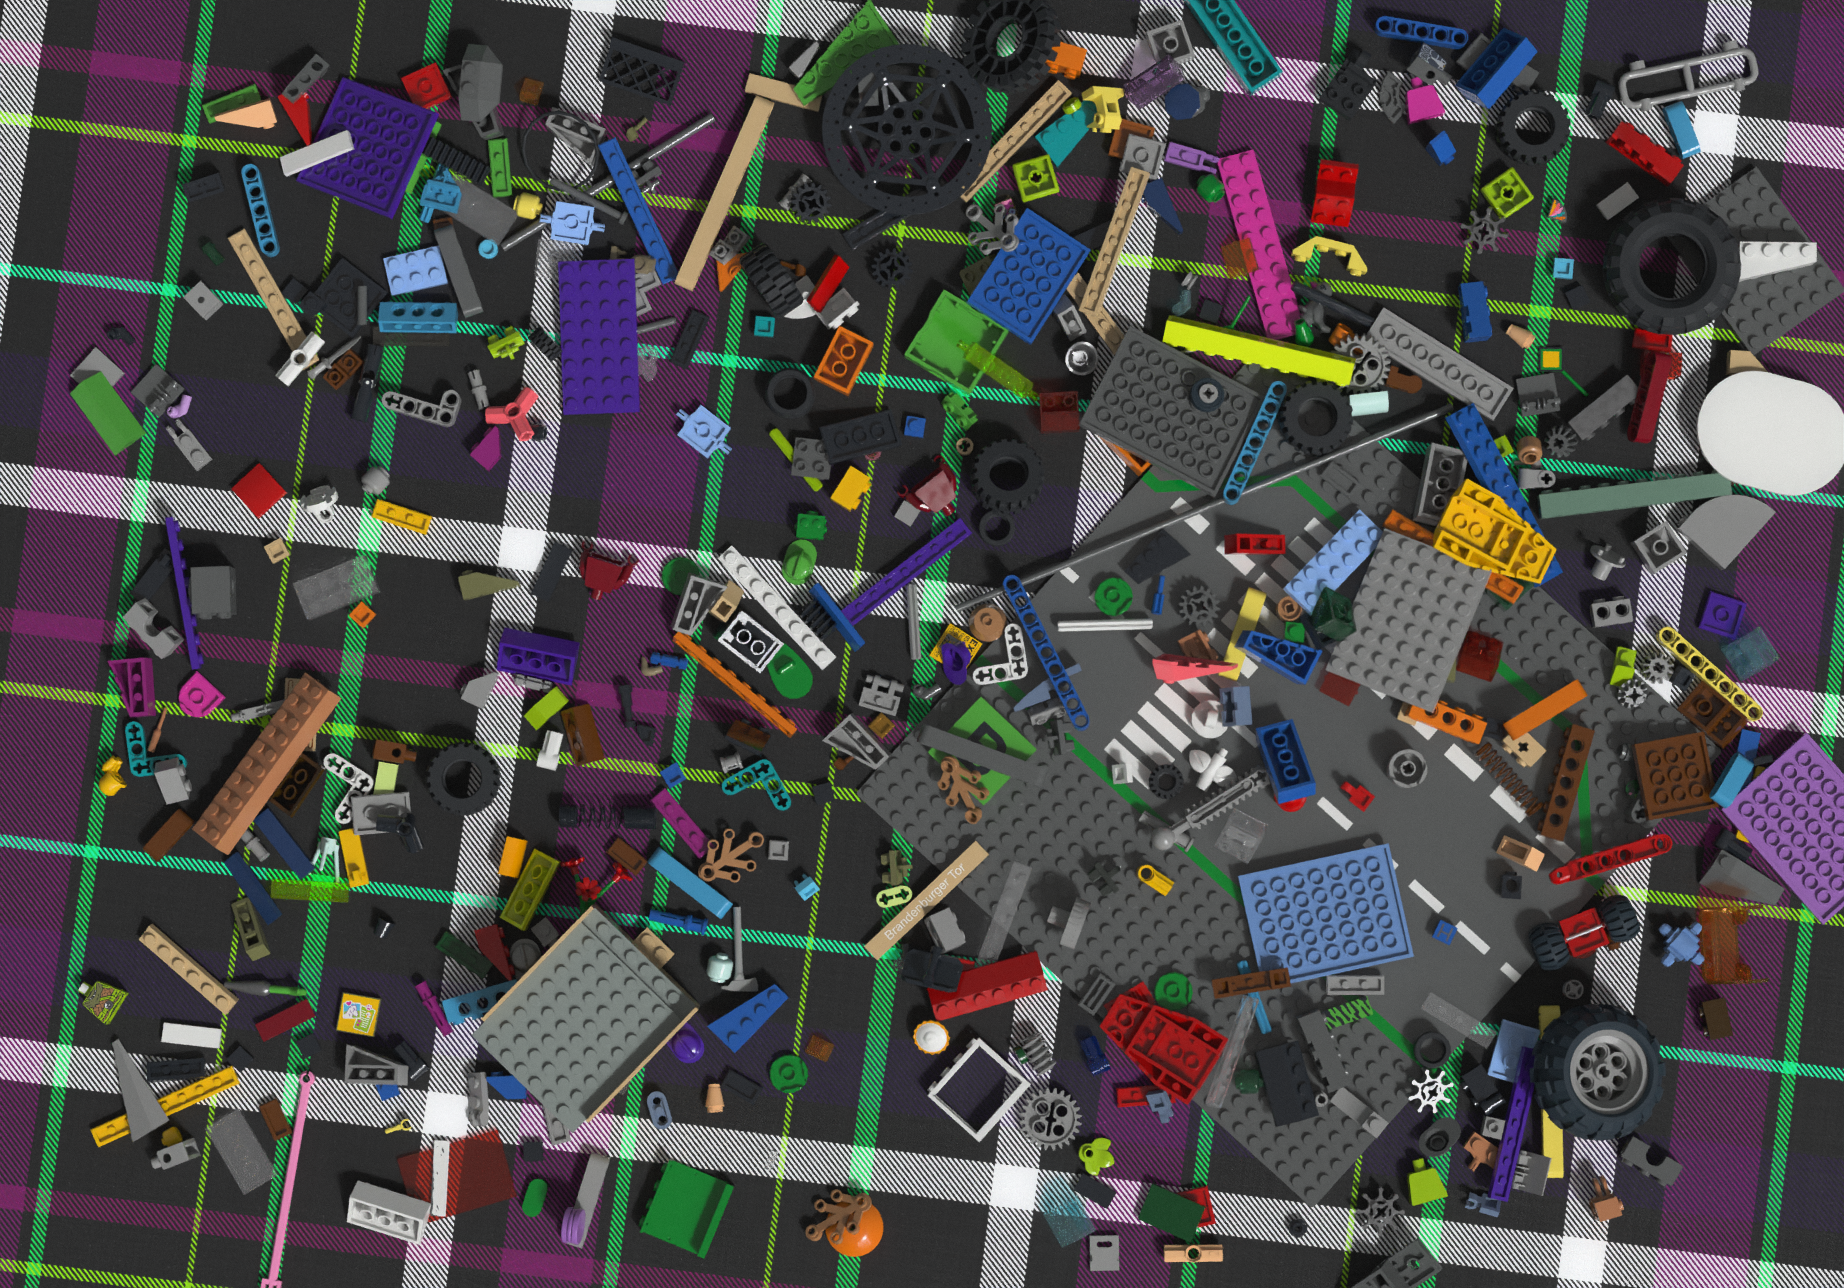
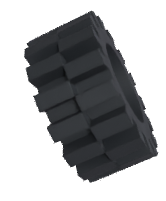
M539 327L528 336V339L551 362L563 352Z
M1160 765L1150 774L1148 780L1149 788L1158 798H1173L1183 788L1184 779L1182 773L1173 765ZM1169 774L1172 776L1174 783L1170 789L1160 787L1159 778L1161 775Z

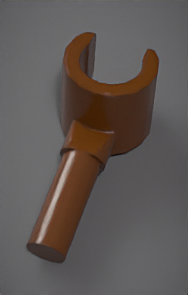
M785 261L780 262L782 266L794 269L795 276L805 277L806 268L803 265H794Z
M848 756L845 760L839 757L833 765L838 770H843L854 757Z

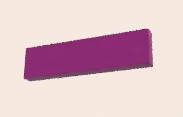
M667 789L661 790L650 801L699 858H702L708 853L707 842L709 839ZM712 843L709 844L710 848L715 847Z

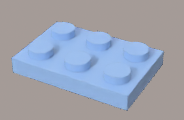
M439 246L383 258L392 296L448 284Z
M1502 1019L1487 1074L1514 1083L1522 1046L1534 1048L1541 1030Z

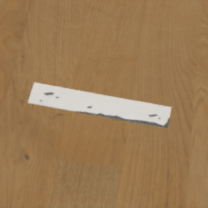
M434 1140L430 1216L446 1217L450 1141Z

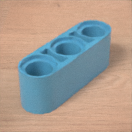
M1680 101L1664 107L1663 114L1681 159L1700 153V145L1683 102Z
M1735 753L1710 792L1709 798L1723 808H1728L1737 796L1754 764L1740 753Z

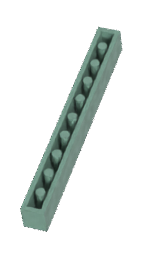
M1713 470L1712 474L1705 475L1704 472H1695L1690 477H1686L1685 474L1674 475V479H1667L1666 476L1655 477V481L1649 482L1647 478L1638 479L1633 484H1629L1628 481L1617 482L1616 486H1610L1609 483L1598 484V488H1591L1590 485L1580 486L1579 490L1572 491L1571 488L1560 489L1558 493L1546 490L1541 491V495L1536 496L1539 519L1711 499L1732 495L1730 480H1727L1719 475L1716 470Z

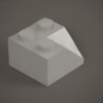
M1183 20L1146 32L1145 37L1158 68L1177 66L1194 60L1195 54Z
M1667 521L1631 542V545L1651 575L1687 554Z

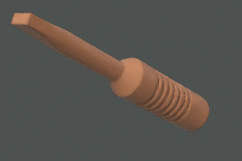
M164 708L159 724L153 732L147 749L150 752H155L167 708Z

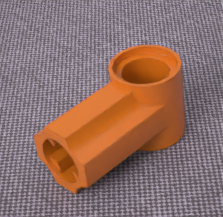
M1338 323L1328 340L1334 346L1335 344L1341 346V339L1347 342V336L1350 335L1354 339L1355 334L1346 325ZM1355 348L1353 352L1356 355H1360L1363 353V350Z

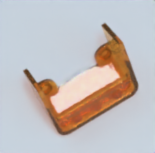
M1763 905L1706 907L1700 910L1699 924L1702 926L1700 931L1701 954L1705 959L1701 963L1702 977L1706 984L1768 982V978L1753 979L1751 967L1748 964H1740L1737 925H1744L1748 921L1749 909H1763Z

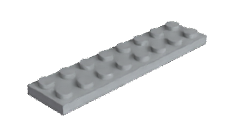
M1384 307L1366 334V339H1369L1371 335L1373 336V342L1379 339V347L1385 345L1383 352H1389L1388 357L1467 406L1474 403L1478 412L1491 421H1494L1514 389Z

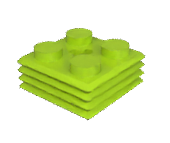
M1048 154L1013 164V172L1023 202L1059 192V186ZM1033 174L1041 177L1038 183L1031 181Z
M1513 167L1481 189V193L1499 218L1502 216L1507 218L1534 198ZM1503 190L1511 192L1510 198L1503 196Z

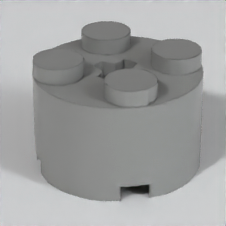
M1405 749L1398 751L1388 760L1386 767L1387 777L1397 787H1415L1423 782L1427 775L1426 761L1415 750ZM1409 764L1411 772L1405 774V770L1402 767Z

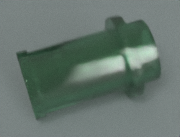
M208 242L202 247L203 254H206L217 267L220 265L219 263L224 262L225 258L214 247V243Z

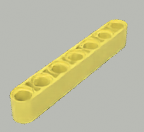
M1664 627L1658 630L1656 633L1657 641L1701 681H1704L1732 703V706L1743 713L1749 722L1757 721L1762 717L1763 710L1760 705L1671 627ZM1663 631L1670 633L1669 641H1665L1662 638ZM1679 643L1685 647L1683 654L1678 653L1676 650V646ZM1693 656L1699 659V665L1697 667L1691 664V658ZM1707 669L1712 670L1714 674L1711 680L1705 676ZM1721 682H1725L1728 685L1726 692L1720 690ZM1735 695H1740L1742 697V703L1740 705L1735 704ZM1750 708L1756 710L1757 715L1755 718L1749 716L1748 710Z

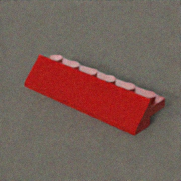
M1037 950L962 971L957 992H944L927 988L936 1021L1048 990Z

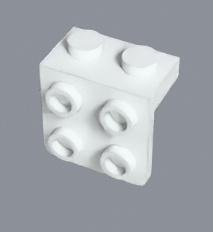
M843 288L829 299L821 313L816 311L814 313L828 330L831 327L835 330L844 322L842 318L846 315L850 318L859 310L857 308L859 302H855L845 288Z

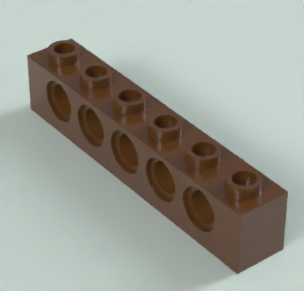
M1575 724L1566 727L1563 738L1566 739L1565 744L1560 746L1558 752L1560 761L1559 764H1555L1553 775H1555L1554 782H1550L1547 791L1550 794L1549 799L1544 802L1542 812H1544L1543 820L1540 819L1537 825L1539 836L1563 842L1595 730ZM1573 740L1578 741L1580 744V748L1577 751L1571 748ZM1569 758L1575 763L1573 769H1568L1565 765L1566 760ZM1562 777H1566L1569 780L1567 788L1560 785ZM1558 795L1564 799L1562 806L1555 804V798ZM1552 814H1556L1559 818L1556 825L1551 824L1549 821Z

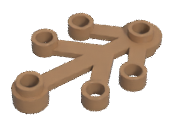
M945 756L941 761L943 775L937 783L938 787L941 790H946L951 785L949 778L952 776L954 783L945 801L947 805L955 806L959 801L958 793L960 792L968 809L965 813V819L971 824H976L982 818V811L980 808L975 807L968 791L976 795L978 799L985 800L989 796V790L985 787L977 788L963 780L960 776L962 775L968 778L971 783L976 784L981 779L980 772L976 770L970 772L960 766L955 757Z
M726 828L723 831L724 842L721 858L714 862L715 850L719 848V843L716 839H710L707 842L708 853L706 862L701 864L698 869L699 877L704 881H712L717 877L728 879L734 883L740 880L738 871L726 872L718 869L727 865L743 868L749 872L756 869L754 860L744 861L735 858L751 847H760L764 842L762 834L757 831L750 833L747 841L730 852L735 832L731 828ZM731 831L733 834L731 837H726L725 833ZM753 836H758L759 841L753 842ZM716 842L717 845L715 848H710L709 844ZM749 862L754 864L752 869L747 868ZM706 868L711 869V873L709 875H706L704 873V870ZM733 873L738 874L736 880L731 879Z
M838 1189L833 1190L831 1193L832 1200L835 1202H847L851 1205L843 1208L827 1204L822 1199L817 1200L814 1204L816 1210L819 1212H830L834 1215L818 1225H809L805 1231L806 1237L811 1241H818L822 1237V1231L837 1222L836 1231L830 1235V1240L834 1244L842 1243L845 1227L850 1234H857L860 1230L859 1224L863 1212L871 1208V1197L866 1193H859L854 1197L843 1194ZM840 1193L839 1198L835 1199V1195ZM864 1199V1203L859 1205V1202ZM823 1203V1207L819 1209V1204ZM854 1213L853 1221L847 1224L849 1215ZM855 1225V1230L851 1231V1227ZM815 1229V1232L810 1235L811 1230ZM839 1235V1239L834 1241L835 1236Z

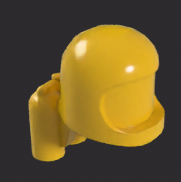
M112 756L102 765V771L107 773L99 780V789L107 796H114L120 788L127 786V783L118 773L123 763L119 757Z

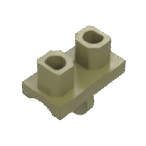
M901 850L889 851V853L881 855L882 865L890 864V872L882 874V882L891 885H903V877H908L907 869H913V865H907V858H902Z

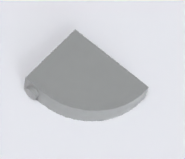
M1726 495L1709 500L1693 510L1688 516L1684 515L1677 522L1679 526L1676 530L1720 570H1724L1776 512L1757 499L1742 495Z

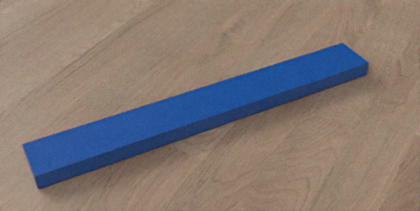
M614 137L599 144L598 147L646 250L651 258L656 259L655 269L662 284L664 285L676 279L678 271L616 138Z

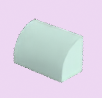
M1388 391L1348 396L1349 405H1352L1353 409L1352 416L1388 412Z

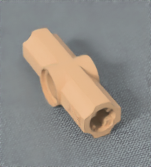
M1222 1244L1164 1245V1262L1195 1263L1223 1261ZM1191 1248L1198 1249V1256L1196 1258L1188 1256V1251Z

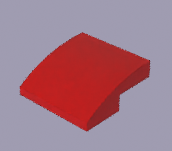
M260 463L231 488L257 518L262 517L287 493Z

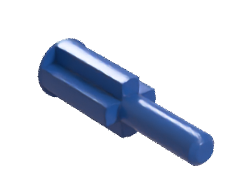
M1163 575L1159 576L1157 593H1154L1151 613L1155 615H1162L1165 596L1162 594L1165 576Z

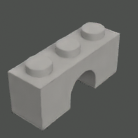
M144 598L136 602L123 618L139 634L140 638L153 649V652L163 659L171 655L184 639L172 626L162 631L155 628L153 618L158 611Z

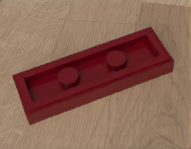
M306 999L255 1024L263 1042L315 1017L316 1014L309 1000Z

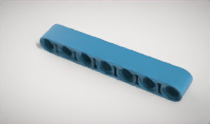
M1275 381L1271 384L1225 486L1223 500L1229 505H1234L1239 501L1286 396L1287 387L1281 381ZM1279 387L1283 390V393L1275 395L1273 389ZM1271 404L1275 407V411L1267 412L1265 406ZM1265 422L1268 427L1265 430H1261L1257 424ZM1252 439H1257L1260 445L1252 447L1249 442ZM1249 456L1252 459V463L1244 464L1242 458ZM1240 473L1245 479L1242 482H1238L1234 479V475ZM1228 491H1234L1236 492L1237 497L1235 499H1229L1226 496V493Z

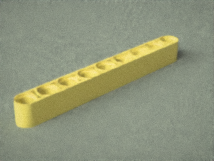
M1559 1005L1539 1006V1013H1541L1539 1015V1030H1541L1539 1041L1544 1034L1543 1030L1553 1019L1560 1017ZM1541 1109L1542 1156L1552 1158L1547 1178H1563V1129L1558 1128L1548 1118L1547 1112Z

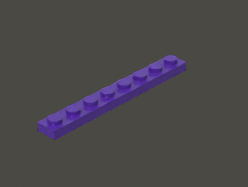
M168 517L165 520L192 670L202 668L201 664H204L202 652L199 653L198 645H201L199 634L195 632L197 618L196 615H192V603L189 599V577L185 576L187 562L186 558H182L181 551L184 550L183 540L179 539L178 532L181 531L180 523L175 517Z
M959 518L846 606L841 612L851 625L854 626L970 536L972 532Z
M1522 1046L1502 1138L1487 1195L1488 1198L1508 1202L1535 1086L1534 1082H1530V1068L1534 1067L1535 1059L1532 1056L1533 1048Z

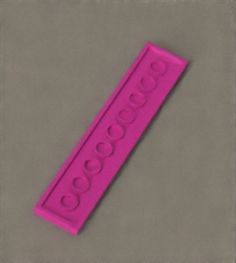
M1254 150L1220 158L1219 162H1217L1218 169L1224 184L1225 194L1266 338L1281 340L1295 336L1294 321L1299 319L1300 312L1295 294L1291 290L1292 283Z

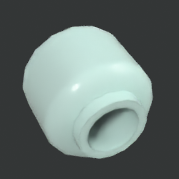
M717 953V955L711 956L706 970L710 980L719 983L728 980L731 977L733 962L724 953Z

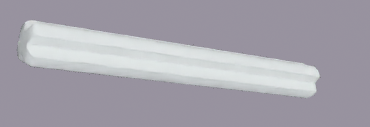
M1151 618L1058 621L1057 626L1058 631L1152 629L1153 620Z

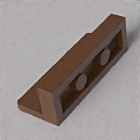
M590 704L561 711L576 767L605 759Z

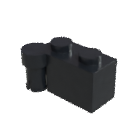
M1477 1064L1460 1075L1462 1080L1459 1082L1465 1091L1469 1090L1471 1093V1102L1476 1108L1479 1106L1486 1116L1491 1114L1495 1108L1505 1103L1504 1098H1501L1502 1095L1498 1092L1482 1064Z

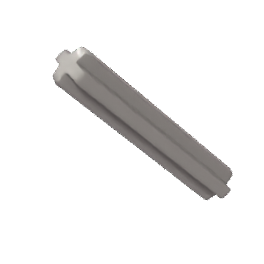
M907 584L911 659L918 660L921 659L917 586L916 584Z

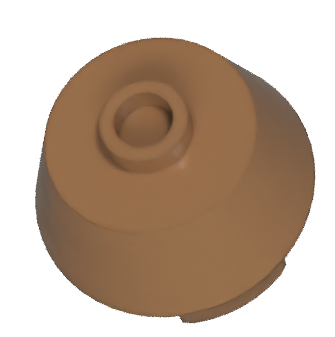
M990 603L977 606L969 617L970 631L981 641L990 642L997 640L1003 635L1007 626V619L1003 610Z

